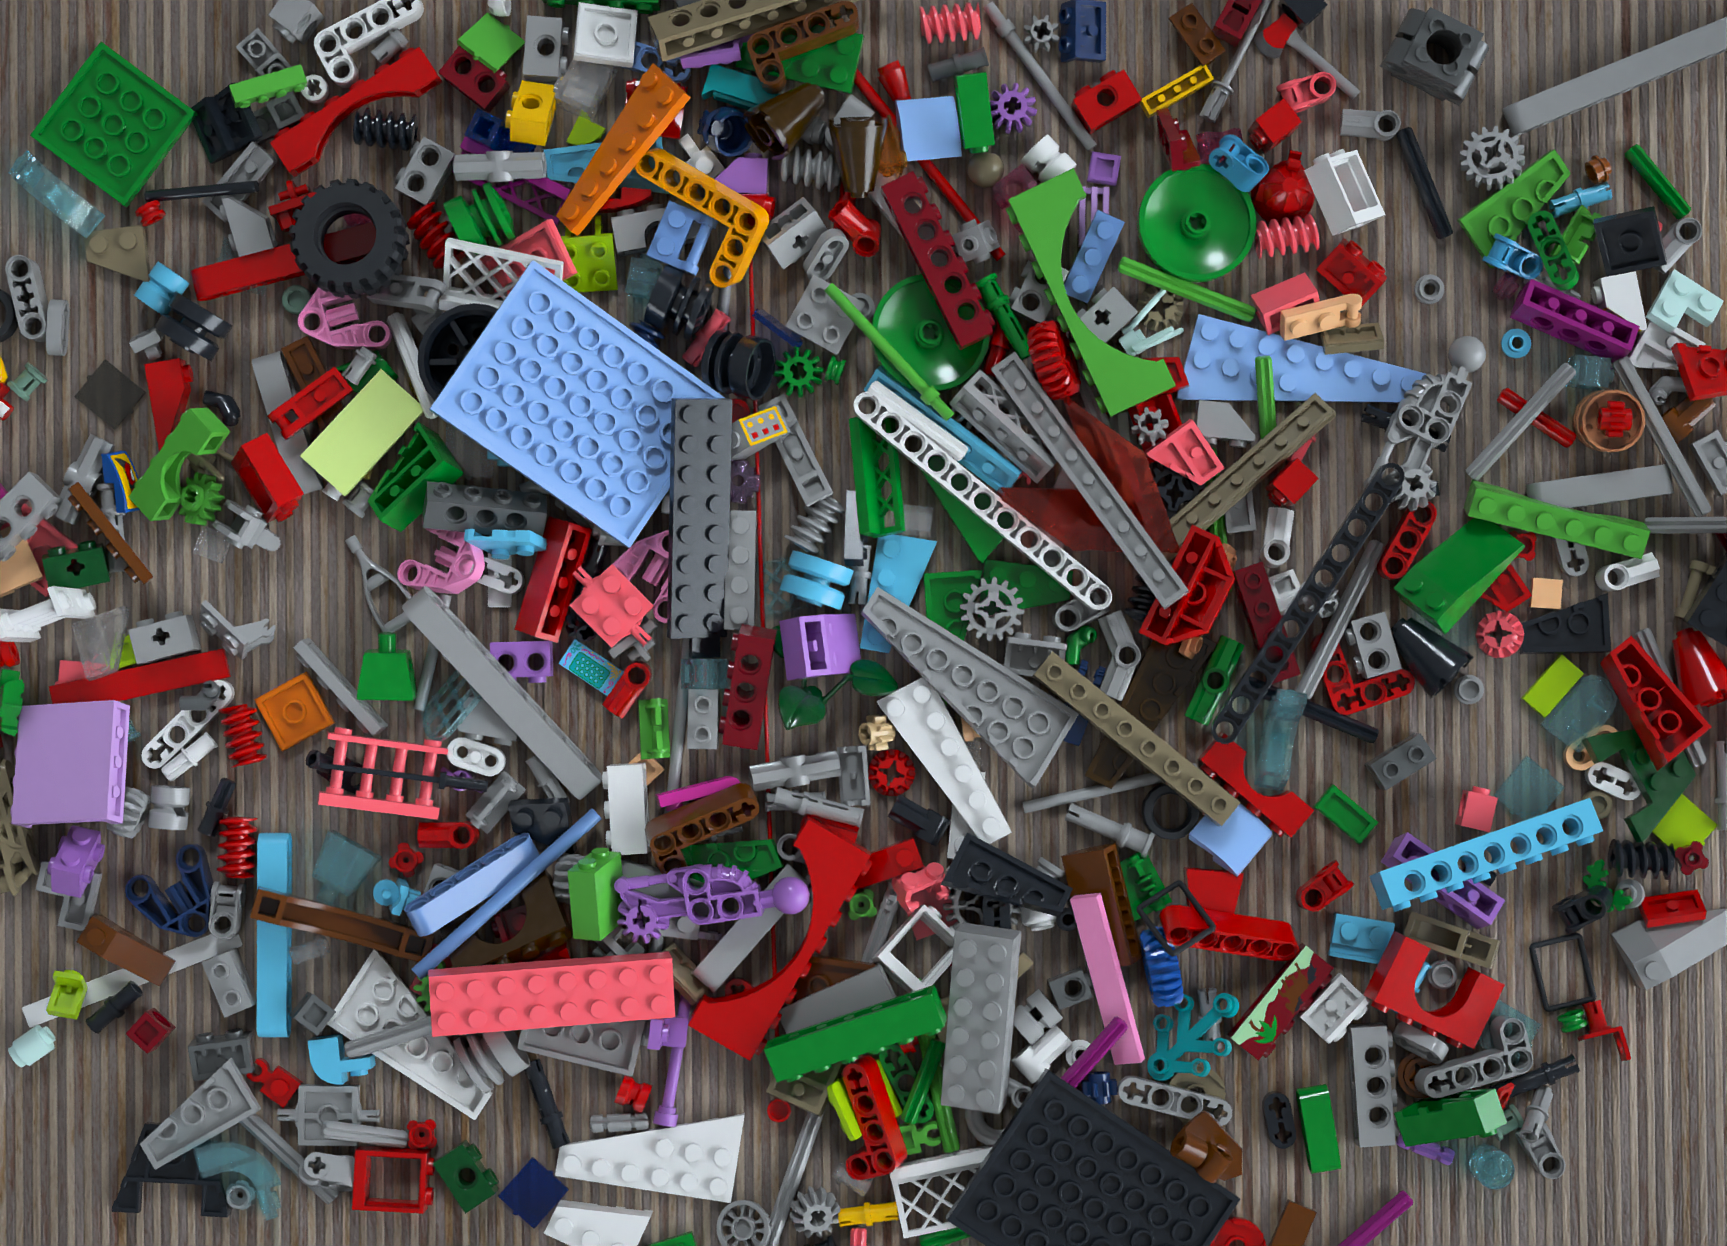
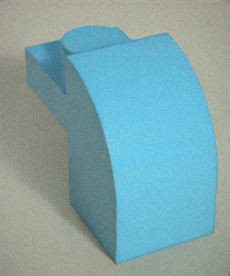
M343 1034L316 1036L308 1040L311 1066L322 1080L330 1084L343 1085L348 1081L347 1072H350V1076H362L368 1074V1070L376 1066L375 1055L367 1054L354 1059L345 1057Z

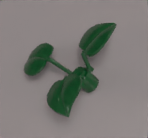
M780 625L772 628L777 630L774 651L781 658H784ZM865 659L857 660L850 666L851 674H847L825 696H822V691L818 687L807 686V678L802 679L801 687L792 685L784 687L778 696L779 713L786 730L798 726L811 725L820 722L825 717V706L828 700L848 681H852V687L855 691L868 696L894 693L898 690V684L892 675L879 663Z

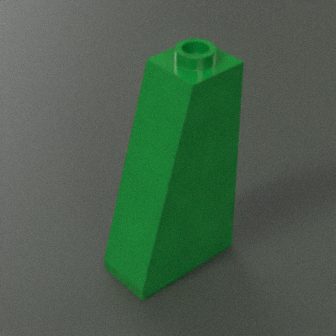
M932 456L928 459V467L932 471H941L945 466L944 460L940 456ZM921 470V474L971 552L982 564L1002 541L1003 537ZM958 474L951 478V485L955 490L962 491L966 489L968 482L965 476ZM977 494L974 498L975 506L980 510L989 508L991 501L988 495ZM1006 512L1000 513L997 517L998 525L1003 529L1012 527L1014 520L1011 514Z

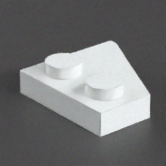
M1649 320L1647 322V330L1641 333L1628 357L1635 368L1679 370L1671 350L1675 343H1686L1688 347H1698L1699 345L1706 344L1677 327L1669 333Z

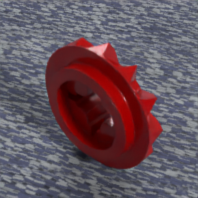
M896 749L883 750L871 760L868 767V778L872 787L884 796H898L911 787L915 778V767L912 760L904 752ZM896 760V771L904 775V778L894 777L890 781V785H887V775L878 770L879 768H890L893 761Z

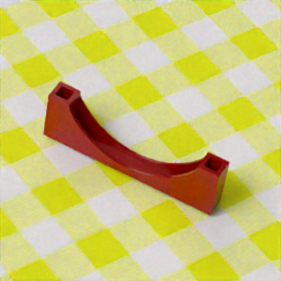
M809 815L793 841V846L800 849L806 862L813 892L811 920L800 948L782 970L756 987L727 996L710 998L703 994L688 1021L689 1027L749 1061L754 1054L759 1056L767 1043L764 1036L768 1029L774 1030L782 1017V1014L779 1013L784 1003L789 1005L797 992L794 985L798 978L804 979L812 966V963L809 962L814 951L819 954L827 941L824 934L828 927L834 928L842 915V912L839 911L844 900L850 902L857 890V886L854 883L858 876L864 877L873 862L869 859L871 853L868 849Z

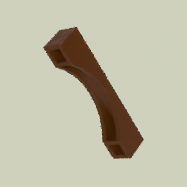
M258 886L250 913V918L344 940L416 962L421 961L430 952L434 938L433 933L427 936H418L412 926Z

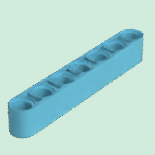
M259 833L257 841V890L258 886L292 895L291 833ZM257 920L258 1037H290L292 1017L289 1016L292 1012V928Z

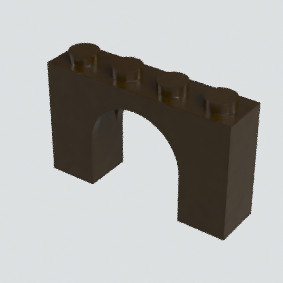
M546 869L521 891L526 904L527 916L520 932L506 942L490 944L481 941L478 931H476L449 955L453 968L517 963L522 960L533 959L541 951L550 947L561 946L566 943L567 939L573 937V931L562 902H559L554 894V881ZM469 910L440 928L443 940L472 915Z

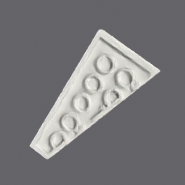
M373 949L334 1009L336 1013L327 1025L350 1040H355L428 1017L430 1014L424 1011V1007L420 1002H416L417 998L379 950ZM432 1034L372 1053L473 1120L477 1119L492 1095L491 1091L484 1093L469 1078L459 1061L453 1043L447 1036L432 1037Z
M745 1113L689 1124H678L676 1127L667 1126L631 1134L626 1133L613 1137L569 1143L559 1147L555 1176L731 1203Z

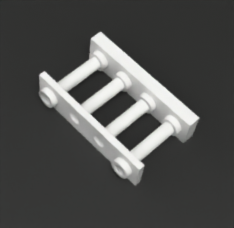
M51 586L47 588L51 599L22 610L0 608V641L33 642L41 638L39 631L42 626L63 618H95V600L91 593H87L85 589Z

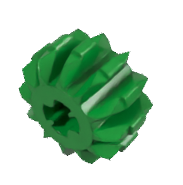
M795 347V357L791 358L789 352L784 351L783 356L787 362L776 360L775 364L784 370L775 371L774 377H785L779 381L777 386L781 389L789 384L786 391L788 396H791L794 388L798 389V397L803 398L802 388L806 387L808 392L813 394L815 391L810 383L822 384V380L814 375L824 373V369L822 367L813 368V366L820 362V358L816 356L809 361L810 349H806L803 357H801L799 347ZM798 365L803 366L804 373L806 374L803 379L800 376V380L794 379V373L791 371L793 367L798 369Z

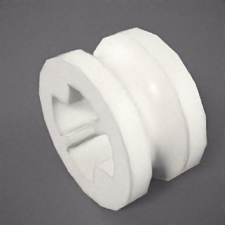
M318 75L307 76V87L301 91L302 95L314 104L324 102L329 95L327 82ZM316 82H319V87L322 90L319 95L314 93V96H310L309 85L311 83L316 85Z

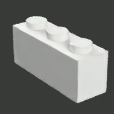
M646 762L610 764L607 766V771L602 774L603 788L608 789L609 801L604 802L605 819H610V831H606L607 848H612V852H621V855L648 854L651 851L645 834V826L649 822Z

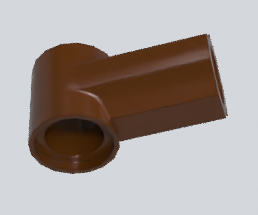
M1687 396L1677 406H1673L1665 411L1661 417L1676 444L1693 431V426L1708 414L1716 404L1713 398L1690 401Z

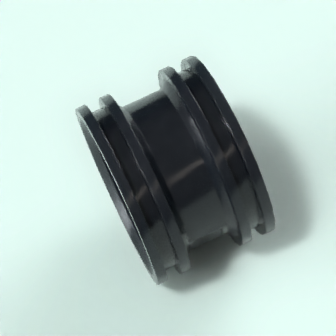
M476 303L459 305L441 314L426 330L419 346L417 362L421 381L425 390L434 401L447 384L449 376L454 374L476 342L473 336L474 330L478 328L484 330L498 308ZM455 344L459 347L457 355L452 356L448 353L449 345Z

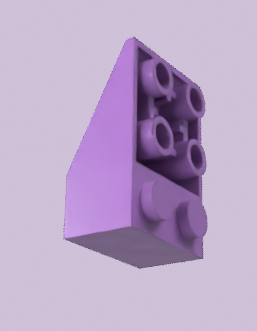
M823 614L779 621L787 680L851 674V664L861 660L855 614Z

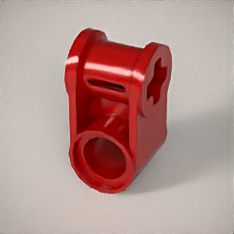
M1334 860L1299 887L1295 895L1296 902L1302 909L1316 912L1350 890L1354 883L1352 880H1347L1338 868L1339 863L1337 860ZM1313 889L1316 891L1318 899L1314 905L1309 906L1305 902V895L1309 890Z

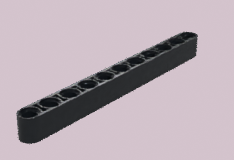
M1387 463L1376 470L1211 724V733L1217 742L1229 744L1237 738L1400 489L1405 479V473L1398 464ZM1387 468L1394 469L1398 475L1394 485H1387L1382 480V473ZM1369 494H1376L1381 499V505L1376 511L1369 510L1365 505V499ZM1354 519H1359L1364 524V532L1357 537L1353 536L1348 530L1349 523ZM1338 544L1344 545L1348 550V556L1342 562H1338L1332 557V549ZM1320 570H1327L1331 574V582L1326 587H1320L1316 584L1315 576ZM1310 595L1314 598L1315 606L1312 611L1302 612L1300 610L1298 602L1302 596ZM1293 620L1298 624L1299 630L1294 637L1283 635L1282 626L1286 621ZM1271 646H1278L1281 648L1282 657L1279 661L1271 663L1265 657L1266 650ZM1255 671L1263 672L1266 677L1264 685L1259 688L1252 687L1249 683V677ZM1239 696H1244L1249 700V708L1243 713L1236 712L1232 707L1234 699ZM1229 722L1232 724L1233 732L1229 737L1222 738L1217 735L1216 727L1219 723Z

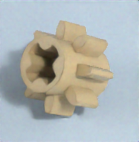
M886 715L866 716L867 723L861 724L859 728L860 741L862 744L868 745V750H888V742H893L896 736L895 726L890 720H887Z

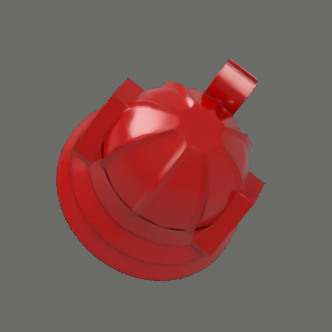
M1290 150L1287 161L1275 164L1251 190V200L1254 208L1264 220L1270 222L1271 219H1276L1280 225L1281 219L1287 217L1292 224L1294 216H1299L1303 219L1312 209L1315 194L1305 174V168L1301 165L1300 158L1302 152Z

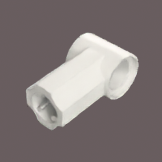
M1279 507L1268 508L1263 546L1260 550V559L1265 566L1276 568L1289 559L1294 511ZM1270 546H1276L1281 550L1282 557L1279 561L1272 560L1269 557L1268 549Z
M1650 552L1643 554L1642 559L1631 558L1601 567L1596 572L1595 581L1597 586L1603 591L1621 590L1625 587L1660 577V567L1657 559ZM1610 570L1617 574L1618 580L1615 585H1612L1608 580Z
M1055 1025L1051 1029L1049 1028L1034 1044L1025 1046L1011 1062L1033 1084L1039 1079L1046 1068L1049 1069L1051 1067L1050 1064L1072 1044V1041Z

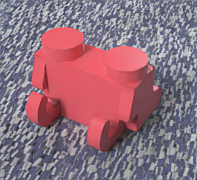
M932 862L927 867L924 866L917 869L916 873L907 872L901 877L899 875L892 878V887L897 894L896 900L907 914L913 913L915 909L920 907L917 901L911 902V895L923 889H926L929 894L936 891V898L938 900L949 898L948 889L946 886L941 885L945 877L943 866Z

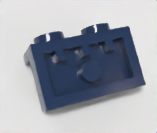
M1070 0L1062 3L1059 11L1061 38L1058 45L1059 52L1061 53V62L1068 63L1073 60L1101 63L1106 61V2Z

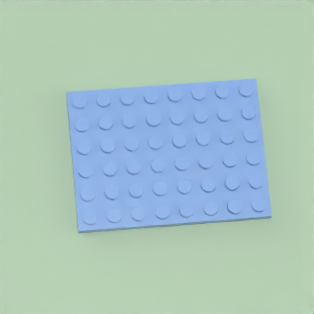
M532 260L429 410L625 547L630 548L670 489L672 398L725 397Z

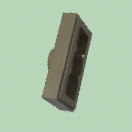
M1379 323L1360 324L1355 328L1343 326L1320 332L1325 355L1384 349V338Z
M672 941L662 952L669 951L672 956L675 989L693 1005L709 988L692 974L697 966Z

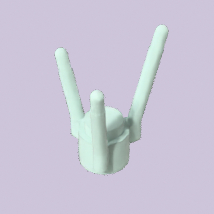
M1161 289L1130 324L1121 329L1124 336L1118 340L1128 355H1139L1146 349L1184 332L1183 328L1174 330L1170 326L1146 338L1140 328L1136 331L1133 330L1166 293V290Z

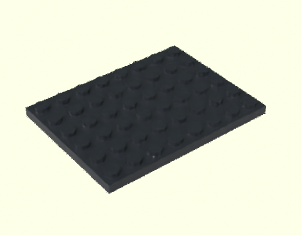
M1046 1068L945 1218L985 1246H1210L1241 1199L1219 1183H1210L1203 1179L1194 1167L1172 1156L1168 1149Z

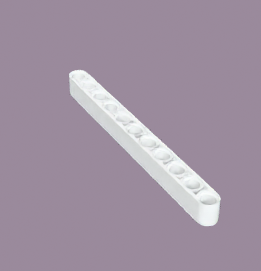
M863 392L856 397L854 412L861 421L1085 606L1092 610H1102L1110 605L1112 592L1106 584L872 392ZM871 399L875 403L876 409L871 414H864L858 407L860 401ZM894 418L898 422V430L894 433H886L881 426L883 420ZM907 438H919L922 444L921 449L915 453L909 452L904 445ZM930 457H942L945 463L944 468L938 472L932 471L928 467V459ZM954 475L965 476L968 482L966 489L957 491L952 487L951 478ZM977 494L988 495L991 501L988 509L980 510L975 506L974 498ZM1006 512L1011 514L1014 520L1011 528L1003 529L998 525L997 517L1000 513ZM1029 531L1034 533L1037 539L1034 547L1026 548L1021 544L1020 537L1023 532ZM1049 550L1057 552L1059 555L1057 566L1049 567L1044 563L1043 557L1045 552ZM1072 569H1076L1082 574V582L1078 586H1072L1067 582V574ZM1095 588H1099L1105 593V601L1101 605H1095L1090 600V593Z

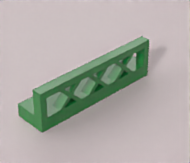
M858 417L850 418L849 428L859 534L878 538L905 532L898 450L884 439L881 442L876 439V432ZM894 418L883 420L881 425L886 424V433L896 432ZM883 452L889 455V464L884 471L879 468L878 462ZM886 480L892 486V492L887 500L882 497L881 488ZM890 509L894 513L895 526L885 528L884 517Z

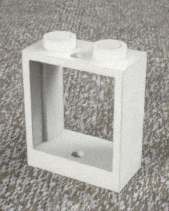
M1341 149L1332 154L1326 153L1313 160L1314 165L1304 170L1333 236L1362 227L1385 215L1357 150L1345 153V150Z
M923 904L918 909H915L872 958L876 964H881L884 971L907 993L933 985L952 963L955 930L953 926L948 927L941 920L942 915L931 905L927 907ZM919 919L950 947L921 981L890 953Z

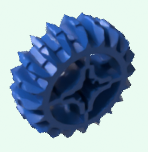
M1155 926L1167 942L1163 927ZM1149 928L1148 930L1141 931L1139 938L1153 1003L1157 1007H1170L1181 1003L1184 994L1177 955L1173 957L1168 955ZM1168 943L1171 949L1175 950L1174 945Z

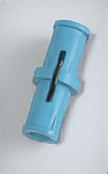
M1603 182L1584 190L1578 188L1572 194L1549 200V209H1554L1551 214L1554 218L1578 210L1581 205L1588 209V206L1611 200V189L1606 191V188L1610 186L1607 182Z

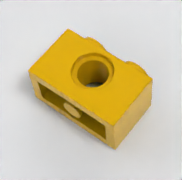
M521 81L519 91H514L512 95L511 109L513 110H508L506 114L505 127L510 128V141L540 146L546 145L556 112V85Z

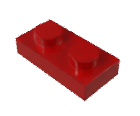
M1698 889L1644 897L1643 902L1638 906L1647 928L1704 920L1707 913Z

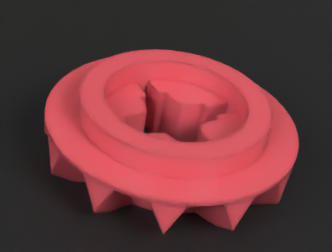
M1496 611L1486 614L1478 623L1475 636L1479 648L1484 653L1494 658H1506L1516 653L1521 647L1524 639V629L1519 619L1513 614L1505 611ZM1498 622L1503 631L1512 633L1502 637L1500 647L1497 638L1488 636V634L1497 631Z

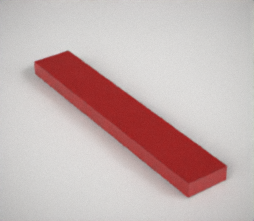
M222 648L48 687L52 704L107 700L119 702L197 685L209 680L215 681L229 678L231 675L226 652Z

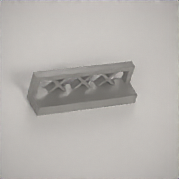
M979 370L949 403L1034 482L1038 483L1056 464V459L1043 449V441L1011 397L982 370ZM978 381L987 389L988 394L981 393L974 384ZM998 404L1004 405L1010 414H1004L999 409ZM1020 424L1026 425L1031 430L1032 435L1026 434L1021 429Z

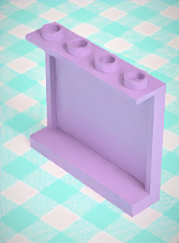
M115 700L22 706L20 715L17 718L19 721L17 726V746L15 748L16 764L13 777L14 794L11 806V824L25 828H32V825L97 821L123 824L130 706Z

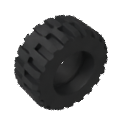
M347 178L346 183H341L339 179L330 181V187L324 188L322 184L314 188L317 194L312 198L306 195L301 200L304 207L302 210L295 209L292 217L296 220L295 225H290L289 235L293 238V241L289 243L290 249L296 257L295 262L298 267L320 289L326 293L329 291L334 296L341 298L349 295L352 299L361 298L363 293L371 296L378 293L376 288L383 285L384 288H387L392 283L389 280L393 274L399 276L403 270L400 263L402 260L407 261L409 254L406 249V245L410 244L409 234L406 231L407 224L399 212L400 210L381 189L377 190L373 184L368 182L360 184L357 179ZM349 214L365 215L373 222L376 228V239L371 251L363 259L352 264L342 265L330 260L324 251V238L328 228L342 216Z

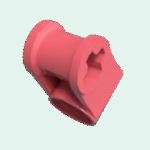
M1319 72L1304 78L1287 81L1278 85L1276 89L1277 92H1281L1282 98L1287 101L1293 111L1299 113L1310 107L1327 102L1335 92L1336 80L1330 73ZM1318 81L1325 82L1329 87V92L1326 94L1317 93L1314 89V83Z

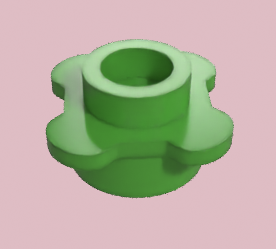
M871 889L855 893L850 902H848L850 907L848 916L850 919L858 920L859 917L865 916L872 918L876 915L877 908L873 905L874 892ZM863 902L864 906L859 907L858 903Z

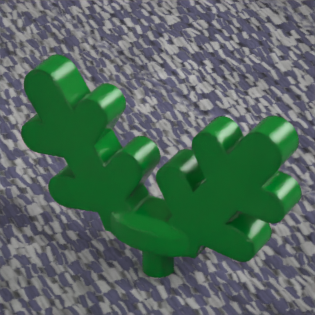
M1599 859L1595 861L1594 865L1587 866L1586 869L1591 876H1584L1583 881L1589 886L1588 888L1595 885L1606 887V881H1600L1601 878L1609 875L1608 870H1603L1604 860ZM1622 889L1615 891L1613 903L1607 912L1613 911L1614 906L1618 911L1624 910L1625 905L1632 903V897L1623 896L1624 892ZM1591 898V902L1595 901L1598 905H1601L1599 900Z

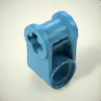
M1229 134L1222 137L1219 142V148L1214 149L1209 155V163L1212 168L1221 173L1242 192H1250L1269 171L1267 161L1249 148L1236 135ZM1234 144L1235 147H1234L1233 150L1230 152L1229 149H1230L1231 146ZM1224 155V160L1221 163H1219V160Z
M1495 233L1493 237L1495 242L1488 256L1483 257V262L1528 280L1535 279L1540 275L1543 269V261L1539 255L1519 246L1520 244ZM1526 259V264L1522 269V263Z

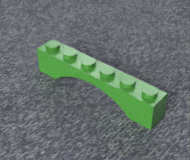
M1475 480L1471 481L1463 507L1470 517L1642 559L1651 532L1644 522L1616 515L1595 514L1569 509Z

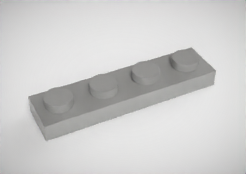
M310 638L302 639L293 647L298 652L296 655L298 660L305 667H311L317 673L316 679L326 690L331 689L338 697L336 701L339 706L346 712L351 711L358 719L356 723L363 732L376 735L388 726L366 700H357V690Z

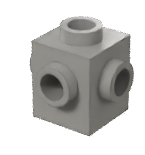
M976 219L959 225L961 231L952 235L955 242L953 249L958 257L962 256L965 262L973 259L974 264H978L991 258L989 252L1000 247L996 232L991 226L989 219L978 224Z

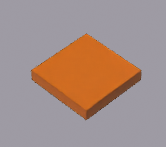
M308 671L254 699L282 752L336 723Z

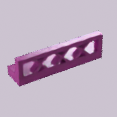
M464 137L460 145L461 154H486L488 151H493L467 137ZM548 178L518 179L520 181L514 183L508 181V185L499 188L492 186L503 199L545 220L553 219L557 226L560 220L556 215L571 192L570 189ZM467 180L481 188L486 183L482 180ZM528 184L532 187L535 198L526 201L518 199L514 187ZM508 189H511L512 195H510V194H508V193H506V192H504V191H505V190H508ZM537 190H539V191H541V192H543V193H545V194L539 196ZM553 197L562 202L555 216L543 211L541 200ZM537 202L539 209L530 204Z

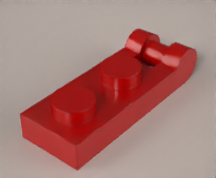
M334 366L273 410L267 417L272 423L276 422L282 430L280 434L285 440H288L299 430L351 394L353 389ZM291 410L298 417L293 423L285 416Z

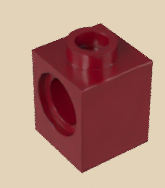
M152 1008L136 1021L126 1032V1035L148 1054L156 1050L176 1027L158 1010Z

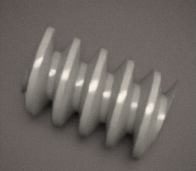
M796 146L792 153H789L782 159L780 172L783 182H786L789 176L792 175L793 183L797 185L803 177L805 187H809L813 180H815L816 189L820 190L824 183H827L828 192H832L836 185H839L841 176L838 164L834 160V154H830L828 159L823 161L822 151H819L816 157L812 158L811 149L808 148L804 155L801 156L799 146Z
M831 496L814 503V507H807L805 505L803 508L808 516H797L801 527L791 525L790 528L795 536L784 535V537L807 553H818L819 549L814 543L826 542L821 534L822 532L832 533L828 522L839 523L834 513L845 514L846 512L841 503Z

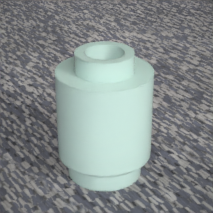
M36 1025L14 1040L13 1045L8 1051L13 1061L19 1067L30 1066L55 1048L53 1042L56 1039L48 1027L42 1028L40 1025Z

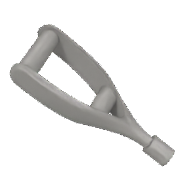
M355 535L346 539V544L359 560L366 600L382 632L394 633L411 622V620L403 612L384 624L374 605L370 591L390 579L400 588L408 600L412 597L411 593L390 572L365 555L362 551L363 547ZM370 569L378 571L377 574L370 578L368 577Z

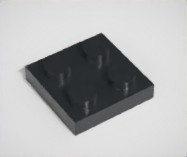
M1654 206L1594 219L1593 225L1607 277L1667 265V257Z

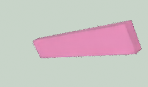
M1101 893L1075 895L1070 899L1104 1028L1114 1017L1124 1020L1128 1027L1127 1031L1110 1049L1114 1065L1142 1063L1145 1056Z

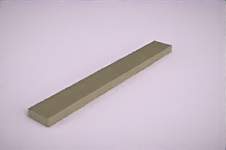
M1316 393L1308 398L1150 536L1166 560L1170 562L1178 554L1192 525L1203 530L1209 528L1335 418L1336 412Z

